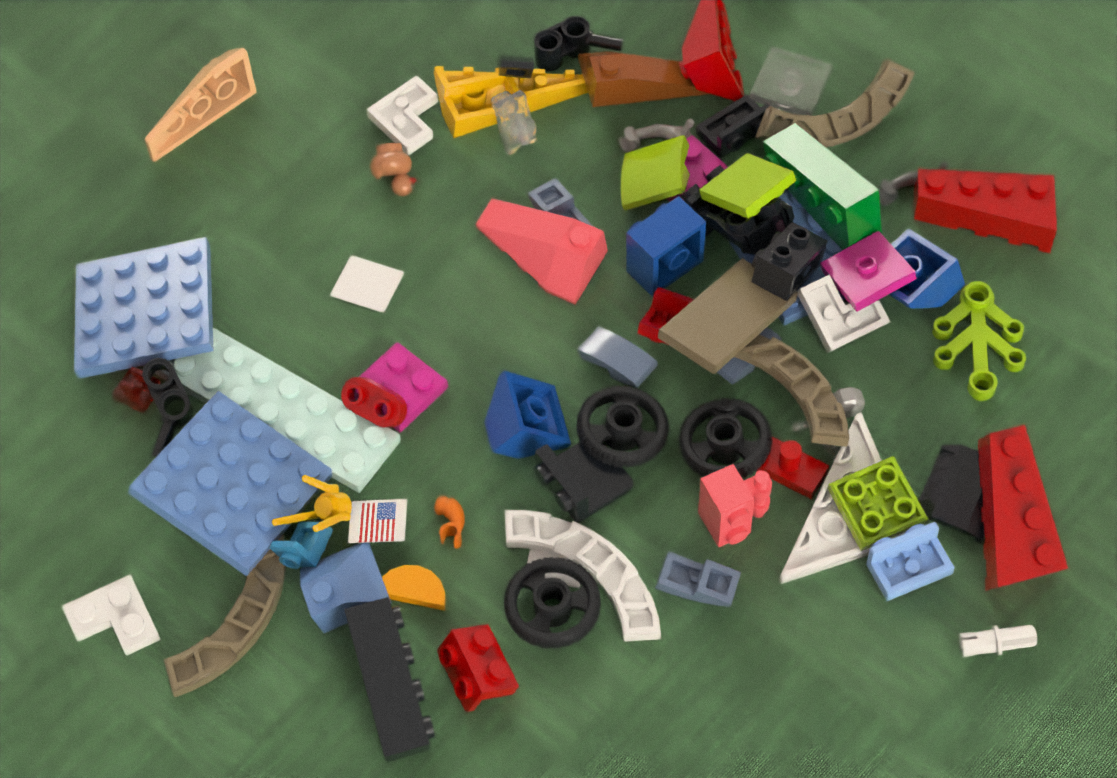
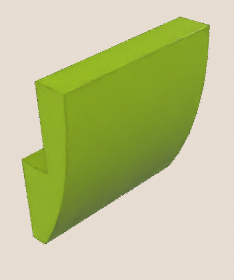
M685 135L625 153L621 173V201L625 211L685 193L690 176L684 164L690 146Z

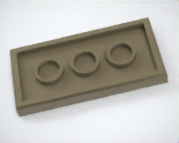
M742 258L661 327L658 338L712 374H715L795 303L798 292H795L788 301H785L752 283L755 268L752 267L750 262Z

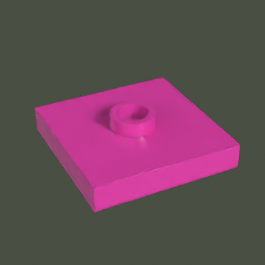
M879 231L820 263L822 272L826 276L830 275L838 291L856 312L917 279L915 270Z

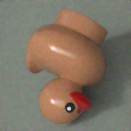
M402 143L377 145V155L370 162L372 175L377 180H380L382 176H395L391 181L392 191L398 196L404 197L409 195L417 179L407 175L412 168V161L403 152Z

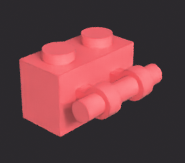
M732 464L700 478L698 514L718 548L728 543L734 545L743 541L751 533L752 517L761 518L768 511L772 481L766 471H758L755 476L743 481L736 467Z

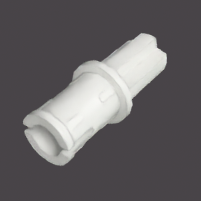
M995 625L990 630L959 633L960 650L963 657L995 652L997 655H1002V651L1037 645V633L1032 625L998 629V626Z

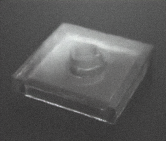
M772 46L753 85L750 97L760 104L765 105L769 103L772 107L783 111L812 116L832 72V64Z

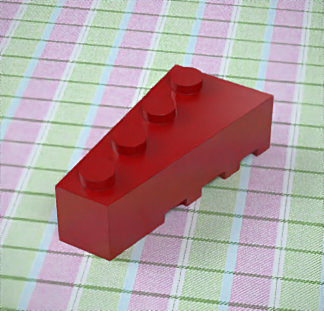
M918 169L914 188V220L954 230L962 227L974 231L977 236L988 238V234L1009 239V244L1022 246V243L1037 246L1039 247L1038 251L1050 254L1057 232L1054 175Z
M1025 424L989 433L979 439L980 487L983 493L981 515L985 533L983 554L984 559H986L987 577H985V591L1069 569Z

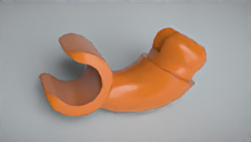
M443 495L439 496L436 499L434 511L438 515H444L450 521L443 524L439 530L440 542L444 544L448 536H455L454 548L458 549L462 545L461 532L465 524L463 508L454 498H448Z

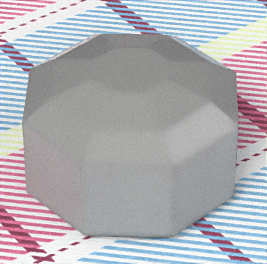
M847 387L833 393L837 402L841 403L846 418L854 417L864 409L865 400L861 390Z

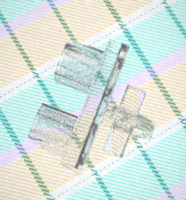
M521 90L513 94L504 91L492 97L491 102L505 152L512 155L519 147L536 142L537 126L531 118L526 94Z

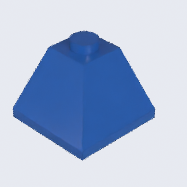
M907 229L891 244L916 273V280L889 294L908 308L942 307L965 286L958 259L911 229Z
M505 370L500 373L484 421L492 452L520 459L535 455V451L546 444L549 445L552 451L569 447L571 441L555 385Z

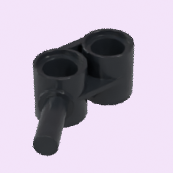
M571 16L558 24L539 31L535 35V63L539 69H545V71L549 72L555 71L563 64V57L578 58L579 54L588 53L591 46L622 51L624 39L594 34L593 30H590L588 20L581 16Z
M163 358L151 359L144 366L142 373L144 382L162 415L160 422L163 424L151 454L155 458L171 442L175 429L187 424L193 416L192 404L174 367ZM158 370H166L170 373L168 380L163 384H154L151 381L153 374ZM178 400L185 403L184 410L179 415L174 416L167 413V407L172 401Z

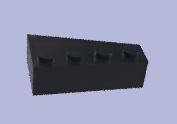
M389 597L344 609L385 761L390 762L430 750L429 739L435 738V732L430 715L422 717L418 702L425 701L420 679L412 680L408 666L415 664L410 643L401 642L398 629L405 628L399 606L392 607Z

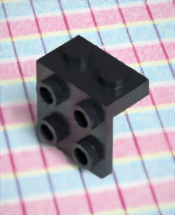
M581 442L556 456L548 444L535 451L536 466L534 467V472L538 480L544 486H548L554 494L559 507L564 512H568L577 523L624 496L634 487L633 479L623 467H614L612 464L610 466L602 463V461H598L584 449Z

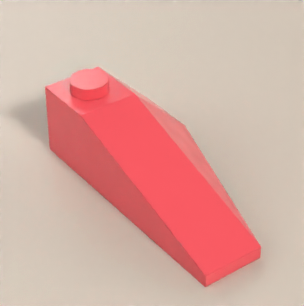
M493 198L475 224L476 228L502 252L505 251L517 263L520 269L531 275L545 292L576 305L608 252L604 231L574 218Z

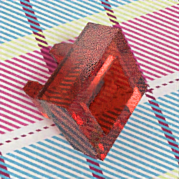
M132 366L114 389L112 395L115 401L144 414L154 399L144 382L143 370ZM152 376L151 381L154 384H161L159 379Z

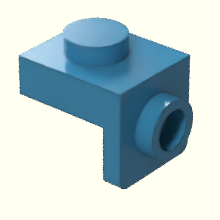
M299 522L290 541H272L269 548L279 556L280 563L288 568L316 567L322 553L326 549L333 529L328 527L314 532L312 528L319 522Z

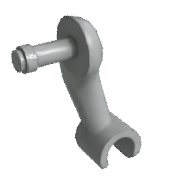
M688 119L684 127L653 124L634 129L629 126L624 129L625 137H620L618 141L622 150L628 153L637 150L641 145L640 140L661 137L669 140L685 135L687 139L691 136L689 130L693 127L694 121Z

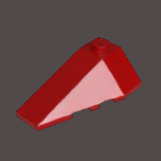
M700 0L682 45L683 60L679 62L681 72L686 80L691 79L696 90L737 101L744 96V88L740 71H734V60L737 59V54L729 36L732 33L723 0Z

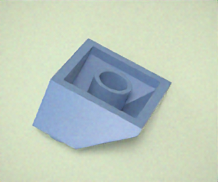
M369 542L355 544L320 559L316 567L300 568V587L311 618L323 633L347 624L344 609L389 597Z

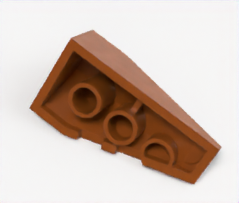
M614 51L578 55L592 107L709 95V93L696 90L691 79L686 80L679 65L680 61Z

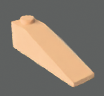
M244 48L228 50L221 56L211 60L209 64L200 70L144 138L150 159L153 162H156L257 93L247 50Z

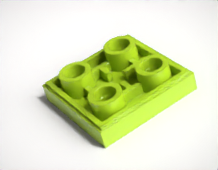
M746 153L699 189L703 200L749 218L758 214L760 209L771 200L781 196L784 190L796 181L794 171Z
M894 456L829 483L827 487L861 551L872 547L875 542L882 538H893L906 532L912 526L924 524L928 520Z

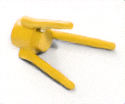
M303 475V482L325 491L315 501L314 511L275 518L272 520V524L278 526L312 519H322L324 521L319 522L312 528L314 532H318L341 521H349L351 519L352 503L347 494L339 492L337 484H327L316 478Z

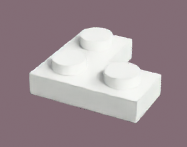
M415 76L366 109L367 116L394 143H402L403 151L410 155L433 139L432 129L418 116L438 103V97L424 81Z
M830 275L796 291L827 353L890 323L879 300L858 312L850 303L845 305Z
M131 574L62 606L78 642L113 626L126 656L161 640Z

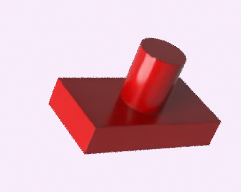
M772 437L768 458L757 469V472L761 470L766 471L770 479L812 499L827 476L829 465L802 452L801 445L794 440L782 442Z

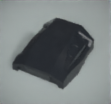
M779 197L771 200L760 209L758 214L749 218H745L710 202L704 207H699L695 210L706 221L707 226L713 228L725 239L739 247L742 253L754 255L761 248L766 249L770 245L773 236L778 231L783 232L793 222L795 217L792 206L785 203Z
M961 444L942 445L918 501L929 520L975 538V542L981 544L985 533L981 515L983 493L980 487L979 453L977 450Z

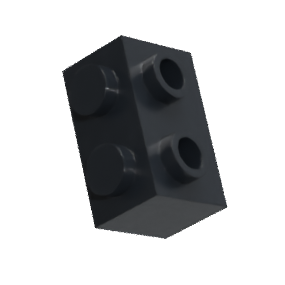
M792 222L783 232L778 231L773 236L770 245L766 249L761 248L756 253L752 261V267L755 270L751 282L788 301L820 267L828 240Z

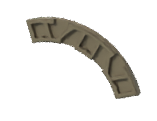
M890 59L883 60L873 81L861 95L848 105L823 115L792 114L770 106L766 108L755 138L764 141L796 123L825 147H832L851 141L881 123L882 119L898 105L909 88L915 72Z
M760 334L734 356L770 374L792 394L807 419L811 443L847 447L850 438L844 409L833 395L830 383L807 358L775 337L768 339Z
M282 535L277 541H285L284 535ZM271 549L247 575L242 594H239L234 606L225 617V622L210 637L206 636L191 648L164 659L174 697L191 692L226 672L250 650L266 629L282 594L286 566L280 563L279 556Z

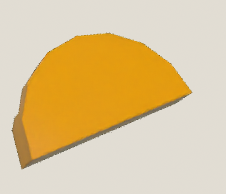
M403 565L389 570L382 576L391 600L445 611V590L441 580L431 570L419 565Z

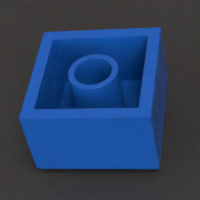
M679 196L669 203L660 205L654 214L644 221L634 223L626 232V272L653 297L658 287L665 289L704 261L706 221Z

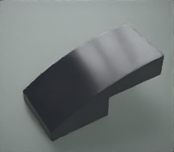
M499 55L497 59L498 76L531 78L534 70V60L532 57Z

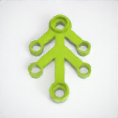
M974 281L965 286L960 293V304L944 317H938L934 321L932 334L936 339L948 340L952 337L954 326L970 314L971 325L946 346L938 347L934 354L933 363L941 370L952 368L955 357L972 343L973 373L969 377L967 390L972 398L977 401H985L992 398L998 384L995 374L988 370L987 345L1004 358V367L1010 372L1021 371L1026 362V354L1021 349L1014 348L1008 343H1016L1021 340L1024 332L1023 323L1017 319H1012L996 306L992 289L981 281ZM985 315L1003 328L1002 337L986 325ZM945 326L949 330L941 331L938 327ZM1014 328L1018 333H1011L1008 329ZM939 356H948L950 360H942ZM1009 358H1017L1020 362L1014 363ZM982 386L986 388V390H980L976 387Z

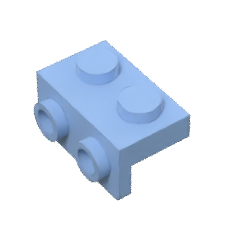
M936 522L925 526L924 524L914 525L901 536L893 539L885 537L878 540L869 549L866 565L886 601L953 574L955 567L937 538L939 527Z

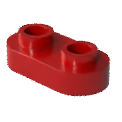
M353 377L343 385L341 391L342 402L348 410L380 427H396L405 420L407 404L404 398L393 390L367 377ZM356 389L359 392L358 400H356L354 396ZM384 404L387 406L386 415H384L382 412V407Z

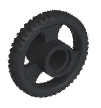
M611 386V388L606 387L596 391L584 401L578 413L577 435L582 446L590 455L592 454V457L610 466L612 464L614 467L622 468L625 466V468L645 464L653 460L662 451L668 438L669 421L664 408L652 395L643 392L641 389H633L631 386ZM610 402L614 403L607 411L604 424L595 425L589 423L592 413L597 408ZM637 405L646 410L653 418L656 432H648L641 428L642 413ZM606 442V444L612 449L602 445V443ZM635 445L639 448V450L623 452L633 448Z
M735 398L710 400L709 403L705 402L699 405V408H695L686 417L679 434L680 452L685 463L691 470L702 477L727 467L707 463L710 457L721 464L734 463L743 457L744 461L734 464L741 477H747L764 464L772 445V432L765 415L758 408L752 406L751 403L742 402L741 399ZM738 415L747 418L756 426L759 432V440L749 441L743 438L742 425L736 418ZM713 416L714 418L710 420L706 427L707 440L699 443L692 442L695 429L704 420ZM723 438H731L727 441H720Z
M545 557L542 560L537 559L521 567V570H518L513 575V578L510 579L504 595L505 615L512 630L529 644L546 649L567 647L573 645L574 642L577 643L582 640L595 626L601 607L599 588L593 576L580 564L577 565L574 561L556 557V559L553 557ZM545 573L568 575L578 581L582 587L577 591L570 592L568 585L563 580L553 577L545 579ZM522 588L533 591L535 618L526 623L520 617L517 609V599ZM549 599H557L561 602L556 606L544 604ZM572 609L581 610L585 613L581 621L574 627L566 631L551 633L550 627H559L568 621Z

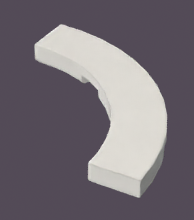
M505 510L507 548L535 549L551 553L566 560L569 559L576 562L577 565L580 564L593 576L594 580L605 591L612 602L620 621L624 642L661 639L659 617L650 592L638 575L635 566L610 541L575 521L571 523L551 517L549 513L529 510Z

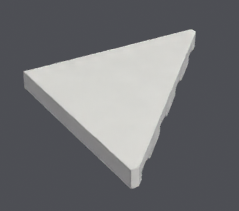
M862 413L856 414L851 424L847 447L841 446L780 575L779 580L781 584L868 556L870 548L863 551L859 549L827 489L829 483L882 461Z

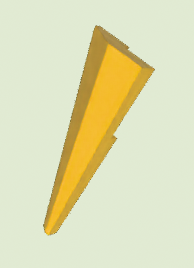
M444 66L434 67V77L442 116L453 138L588 93L583 74H575L574 70H565L564 74L545 73V69H534L531 78L498 76L499 68H495L494 72L474 71L473 67H464L463 71H444Z

